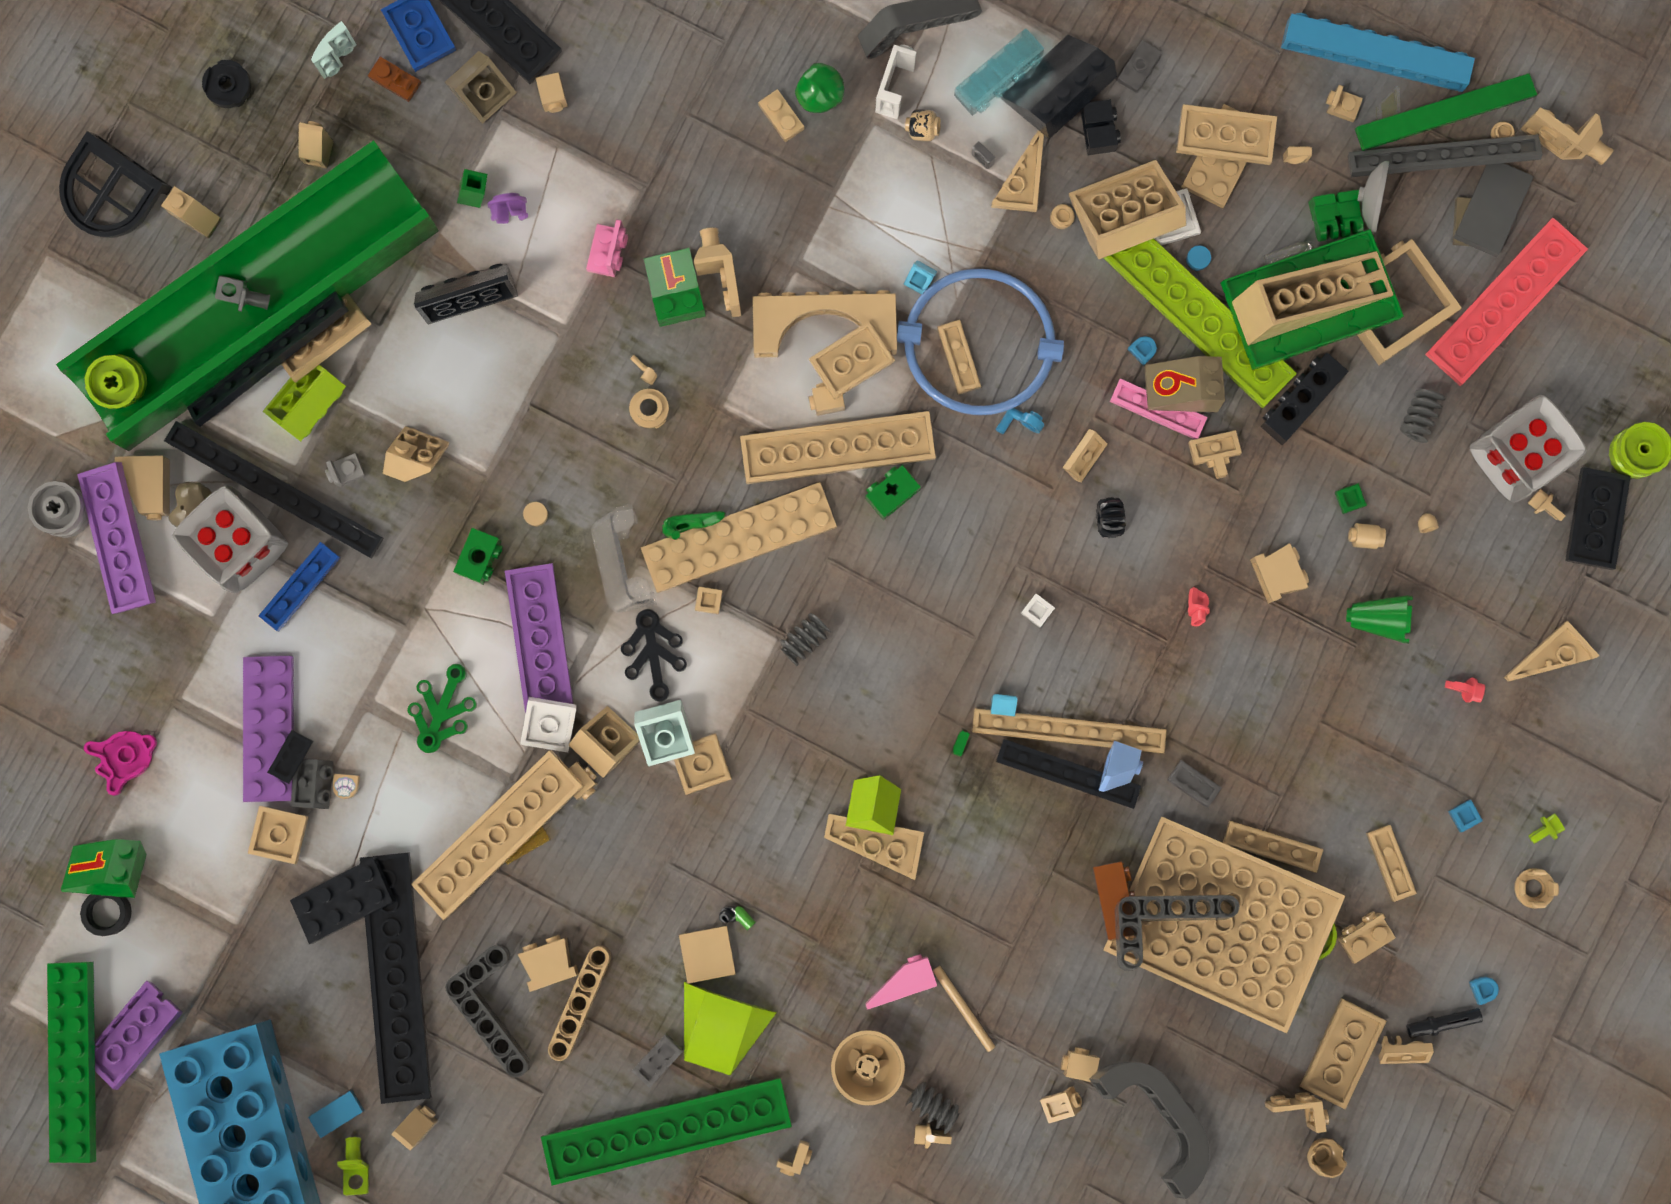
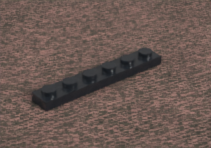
M1003 739L996 762L1132 809L1135 808L1141 785L1130 782L1104 792L1099 791L1102 772Z

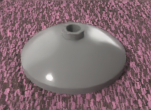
M1390 161L1380 163L1369 175L1365 187H1360L1358 201H1362V216L1368 229H1371L1373 233L1377 231Z

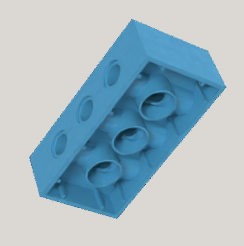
M271 1019L159 1053L199 1204H321ZM223 1076L229 1078L232 1082L231 1094L226 1093L222 1088L221 1081ZM235 1125L244 1129L246 1134L244 1142L236 1138L234 1133ZM248 1174L254 1175L259 1182L258 1191L253 1190L249 1186L247 1181Z

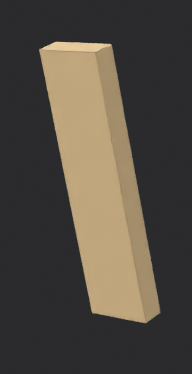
M1233 821L1228 822L1223 839L1224 844L1233 848L1317 873L1323 849Z

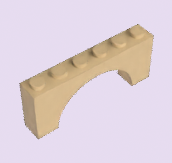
M880 290L876 294H867L866 291H854L853 294L843 295V292L832 291L829 292V295H819V292H807L805 295L796 296V293L785 292L781 296H772L771 293H759L758 296H753L754 358L778 357L781 341L792 326L805 318L824 314L846 318L859 327L870 321L892 355L897 353L896 294H890L888 290Z

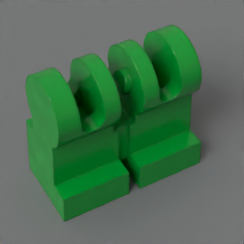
M1359 190L1340 192L1336 195L1334 193L1315 196L1308 202L1312 221H1314L1315 235L1319 242L1326 241L1327 229L1332 240L1338 239V229H1340L1343 238L1350 236V226L1354 235L1363 232V219L1358 201ZM1335 217L1339 218V221H1340V225H1339V226H1338V224H1337V221H1336Z

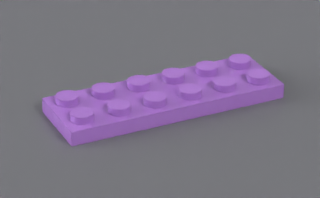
M114 462L77 474L111 613L117 614L156 603L122 462Z
M551 563L506 570L505 577L525 713L528 697L574 704L554 565Z
M243 657V802L291 801L293 779L288 784L267 772L291 730L294 731V657Z

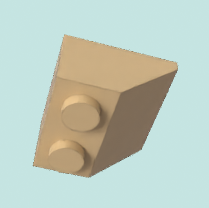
M606 706L578 731L569 743V746L604 778L630 753L640 740L638 734L614 711Z

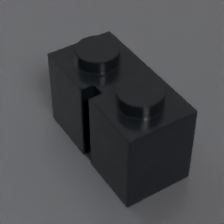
M1111 99L1089 102L1080 110L1087 156L1115 152L1118 144L1121 143L1119 129L1116 130L1114 121H1117L1116 107H1112Z

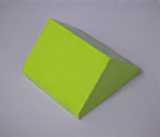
M880 775L854 780L845 826L893 835L901 789Z

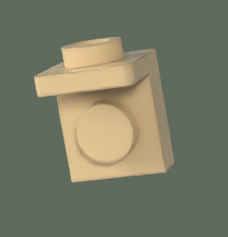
M1338 85L1336 90H1331L1326 101V104L1329 105L1327 113L1354 122L1363 98L1342 91L1344 86Z
M1074 1086L1067 1088L1063 1092L1043 1097L1040 1100L1048 1123L1073 1117L1082 1110V1099L1079 1093L1075 1091Z

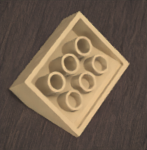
M1157 160L1069 193L1070 200L1087 240L1098 260L1186 226L1185 205Z

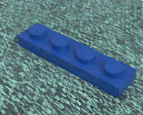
M320 542L258 616L279 632L339 561L340 557Z

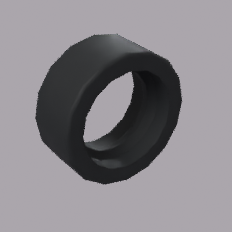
M93 894L87 896L80 911L81 922L86 930L93 935L102 937L118 934L124 930L130 922L132 914L131 904L127 897ZM104 898L114 900L120 910L118 921L110 927H101L93 920V906Z

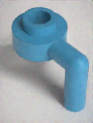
M1012 408L1007 410L995 430L1004 434L1012 420L1016 419L1029 430L1039 434L1044 427V423L1042 422L1043 418L1036 412L1023 413Z

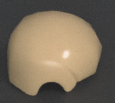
M1320 1138L1314 1141L1309 1148L1307 1154L1309 1166L1320 1176L1335 1178L1341 1175L1347 1166V1162L1343 1158L1344 1149L1333 1139Z

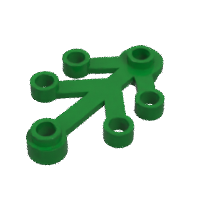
M452 664L448 667L446 672L448 682L439 704L436 702L432 692V684L429 681L421 680L417 683V691L423 695L433 718L430 727H428L423 717V706L421 704L413 702L408 706L407 711L410 716L414 717L420 731L417 737V745L425 753L436 752L443 740L456 734H464L468 730L466 721L456 720L452 727L439 731L442 722L466 711L472 712L477 708L476 700L466 697L462 700V703L448 709L457 684L462 683L467 677L465 667L460 664ZM454 669L460 671V675L457 678L452 676ZM423 683L428 684V690L425 692L421 691L420 688ZM468 700L473 701L471 709L465 707V703ZM415 705L419 707L417 714H413L411 711ZM460 722L464 724V730L461 732L456 729V725ZM428 736L433 739V743L429 746L425 744V739Z

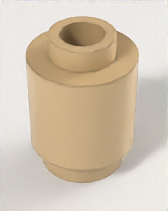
M1355 523L1354 528L1349 530L1348 540L1352 542L1353 547L1377 549L1378 547H1384L1386 530L1385 528H1380L1379 525Z

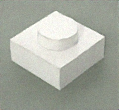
M1035 594L1021 614L1040 628L1055 607Z

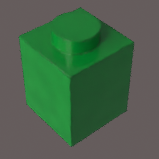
M464 169L459 185L457 203L480 208L485 195L488 174Z

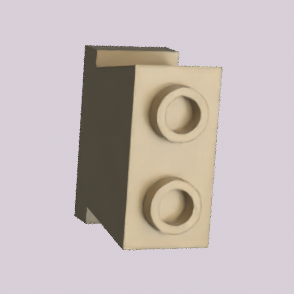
M1290 543L1266 558L1263 553L1250 559L1268 604L1281 599L1282 594L1309 588L1307 585L1309 583L1307 573L1304 569L1301 570L1298 563L1300 560L1298 551L1295 547L1292 548Z
M560 935L546 939L547 944L540 947L537 946V943L522 947L524 952L519 953L518 956L531 981L527 982L530 992L579 975L577 966H571L567 937L561 939Z

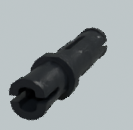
M1476 1008L1436 1018L1430 1016L1427 1017V1020L1407 1024L1406 1028L1410 1038L1429 1034L1436 1036L1442 1031L1481 1023L1483 1018L1480 1009Z

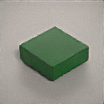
M1359 483L1335 492L1342 514L1367 506Z
M959 732L951 752L953 755L962 756L970 733Z

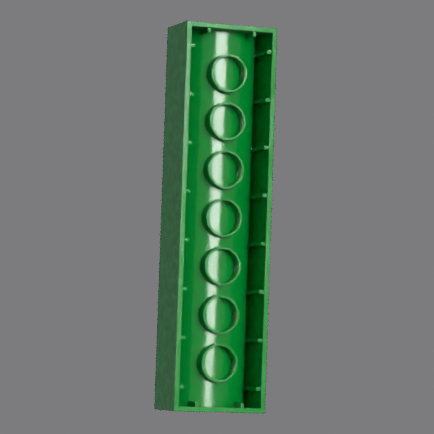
M373 140L62 359L56 366L78 387L92 404L107 427L108 432L106 436L109 440L130 451L187 411V407L333 292L336 291L341 298L346 294L350 295L439 232V230ZM222 275L247 281V288L250 291L269 294L268 309L245 304L242 312L238 311L239 304L216 299L215 293L219 276ZM226 283L222 286V292L227 296H232L236 293V287L231 283ZM107 355H126L132 357L142 365L146 373L147 387L145 393L137 403L128 407L108 409L100 406L90 398L85 388V375L88 367L96 359ZM116 377V378L114 379V382H115V384L118 386V382H116V380H117V377Z

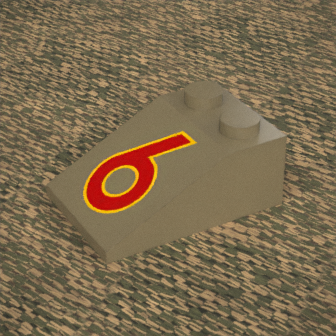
M1196 356L1145 365L1148 410L1218 412L1225 402L1222 357Z

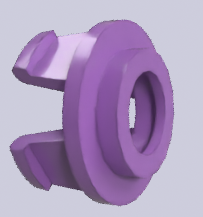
M518 193L500 194L494 196L493 200L487 203L492 215L491 220H496L497 224L508 223L509 212L511 216H518L521 221L528 217V213H526L527 199Z

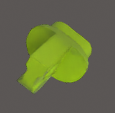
M1552 814L1548 818L1541 817L1540 820L1543 827L1532 832L1528 837L1533 844L1548 835L1556 840L1558 839L1557 835L1564 831L1565 828L1557 815Z

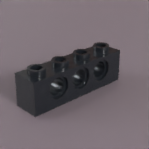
M1326 353L1322 358L1317 355L1308 365L1311 370L1307 375L1302 372L1293 382L1296 387L1290 393L1286 390L1277 400L1281 404L1276 410L1271 407L1262 417L1265 422L1260 427L1281 445L1287 442L1349 372L1329 353ZM1313 375H1319L1323 379V385H1317L1313 380ZM1299 392L1307 395L1308 401L1306 403L1298 399ZM1282 410L1290 411L1292 420H1286L1282 416Z

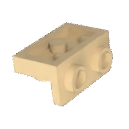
M1374 911L1370 912L1362 918L1363 922L1359 925L1354 926L1352 924L1341 931L1343 935L1337 939L1352 963L1359 962L1396 938L1384 920L1386 917L1383 913L1375 914Z

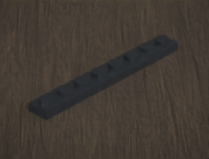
M336 291L191 403L187 409L194 423L201 427L347 313L349 310L341 296Z

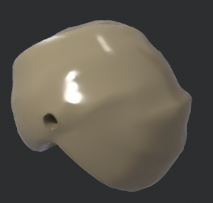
M184 482L178 485L175 491L177 507L168 517L170 523L177 528L201 502L212 494L211 490L200 482Z

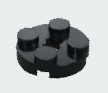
M220 60L212 68L209 67L202 78V88L207 98L214 105L221 108L242 106L251 91V80L247 71L239 63L232 60ZM230 79L232 86L225 89L221 83Z

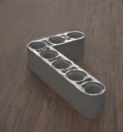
M912 0L892 4L881 9L859 33L858 39L867 59H872L883 54L901 34L967 21L979 16L982 13V9L978 0Z
M1230 895L1129 896L1123 898L1115 906L1116 952L1119 967L1124 971H1132L1141 966L1143 962L1141 921L1227 920L1238 913L1240 907L1238 900ZM1222 901L1230 904V914H1226L1221 910ZM1149 902L1156 904L1158 908L1156 915H1151L1147 911V904ZM1173 902H1178L1182 906V913L1180 915L1172 911L1171 905ZM1197 902H1203L1206 905L1207 911L1205 914H1200L1197 911ZM1123 903L1132 905V915H1126L1122 911ZM1128 927L1134 931L1133 940H1127L1124 937V928ZM1127 952L1135 956L1136 961L1133 966L1128 965L1124 960Z
M495 945L447 981L445 988L447 995L507 1074L515 1078L524 1075L529 1070L530 1060L476 989L477 986L509 961V950L503 945ZM494 950L502 952L503 960L501 963L493 961L492 952ZM475 965L483 968L484 974L481 978H476L472 973ZM455 980L463 983L464 990L462 993L454 991L453 983ZM470 1000H475L478 1003L479 1009L477 1013L469 1011L467 1004ZM485 1019L493 1022L494 1029L492 1032H486L483 1029L482 1023ZM499 1039H504L508 1042L509 1048L506 1052L498 1049L497 1042ZM513 1059H520L523 1062L524 1067L522 1071H515L513 1069Z

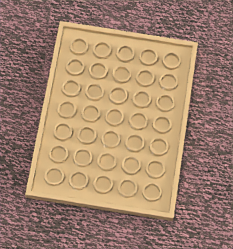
M1161 816L1130 891L1134 890L1135 896L1230 895L1238 900L1240 907L1238 913L1227 920L1141 921L1143 962L1139 967L1284 1033H1288L1345 896ZM1222 901L1221 910L1226 914H1230V904ZM1152 902L1147 904V911L1151 915H1156L1158 912L1156 904ZM1173 902L1171 905L1172 911L1180 915L1182 913V906L1178 902ZM1197 902V911L1200 914H1205L1207 911L1206 905L1203 902ZM1130 937V938H1126V939H1127V940H1133L1134 937ZM1108 940L1104 951L1117 956L1116 940ZM1129 952L1125 954L1124 960L1135 964V956Z

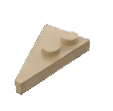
M1037 131L1030 141L1027 149L992 201L991 208L1029 212L1037 211L1044 134L1040 131Z
M1566 621L1504 678L1509 682L1594 659L1600 655Z

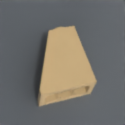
M165 456L115 457V462H122L128 490L138 513L146 516L147 520H162V516H169L170 459Z

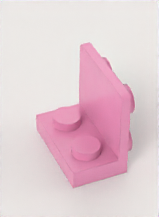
M616 219L615 227L597 224L586 268L588 272L615 277L616 271L621 270L623 257H620L621 249L626 248L628 240L626 228L623 227L621 220Z

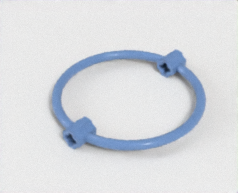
M967 269L939 279L918 298L909 314L907 322L899 321L897 343H904L909 368L920 387L938 403L965 414L992 415L1010 410L1022 404L1042 386L1051 370L1053 361H1062L1064 341L1055 339L1053 322L1042 300L1030 287L1019 279L996 270ZM985 278L1010 285L1029 299L1042 319L1046 338H1040L1037 359L1044 360L1041 369L1033 382L1023 392L1005 402L977 406L950 399L930 384L923 375L916 360L914 345H920L922 324L917 323L922 309L938 291L961 280Z

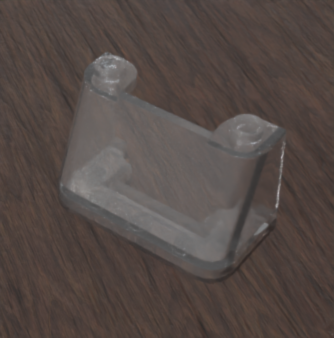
M632 504L613 509L596 520L591 527V535L608 607L617 613L657 605L655 594L651 592L649 583L645 579L640 577L628 579L619 540L630 538V529L633 525L639 524Z

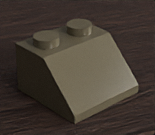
M480 51L445 81V84L458 100L482 124L517 93L492 60Z

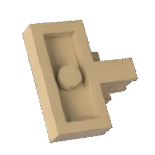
M1236 430L1188 442L1194 465L1207 463L1208 468L1213 467L1216 479L1224 478L1228 475L1225 464L1230 463L1229 457L1238 456L1242 453Z

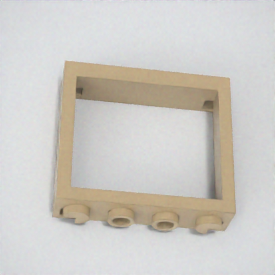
M1413 239L1407 243H1404L1403 240L1391 248L1393 252L1387 256L1384 253L1381 254L1383 263L1387 266L1407 253L1445 306V309L1386 349L1372 330L1358 334L1357 336L1378 365H1381L1462 309Z

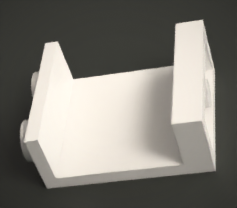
M907 45L893 46L876 97L875 113L898 120L902 96L889 92L888 88L895 67L914 72L917 52L913 51L911 47Z

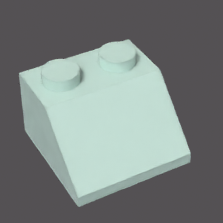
M681 700L635 712L634 725L648 766L695 754L688 720Z

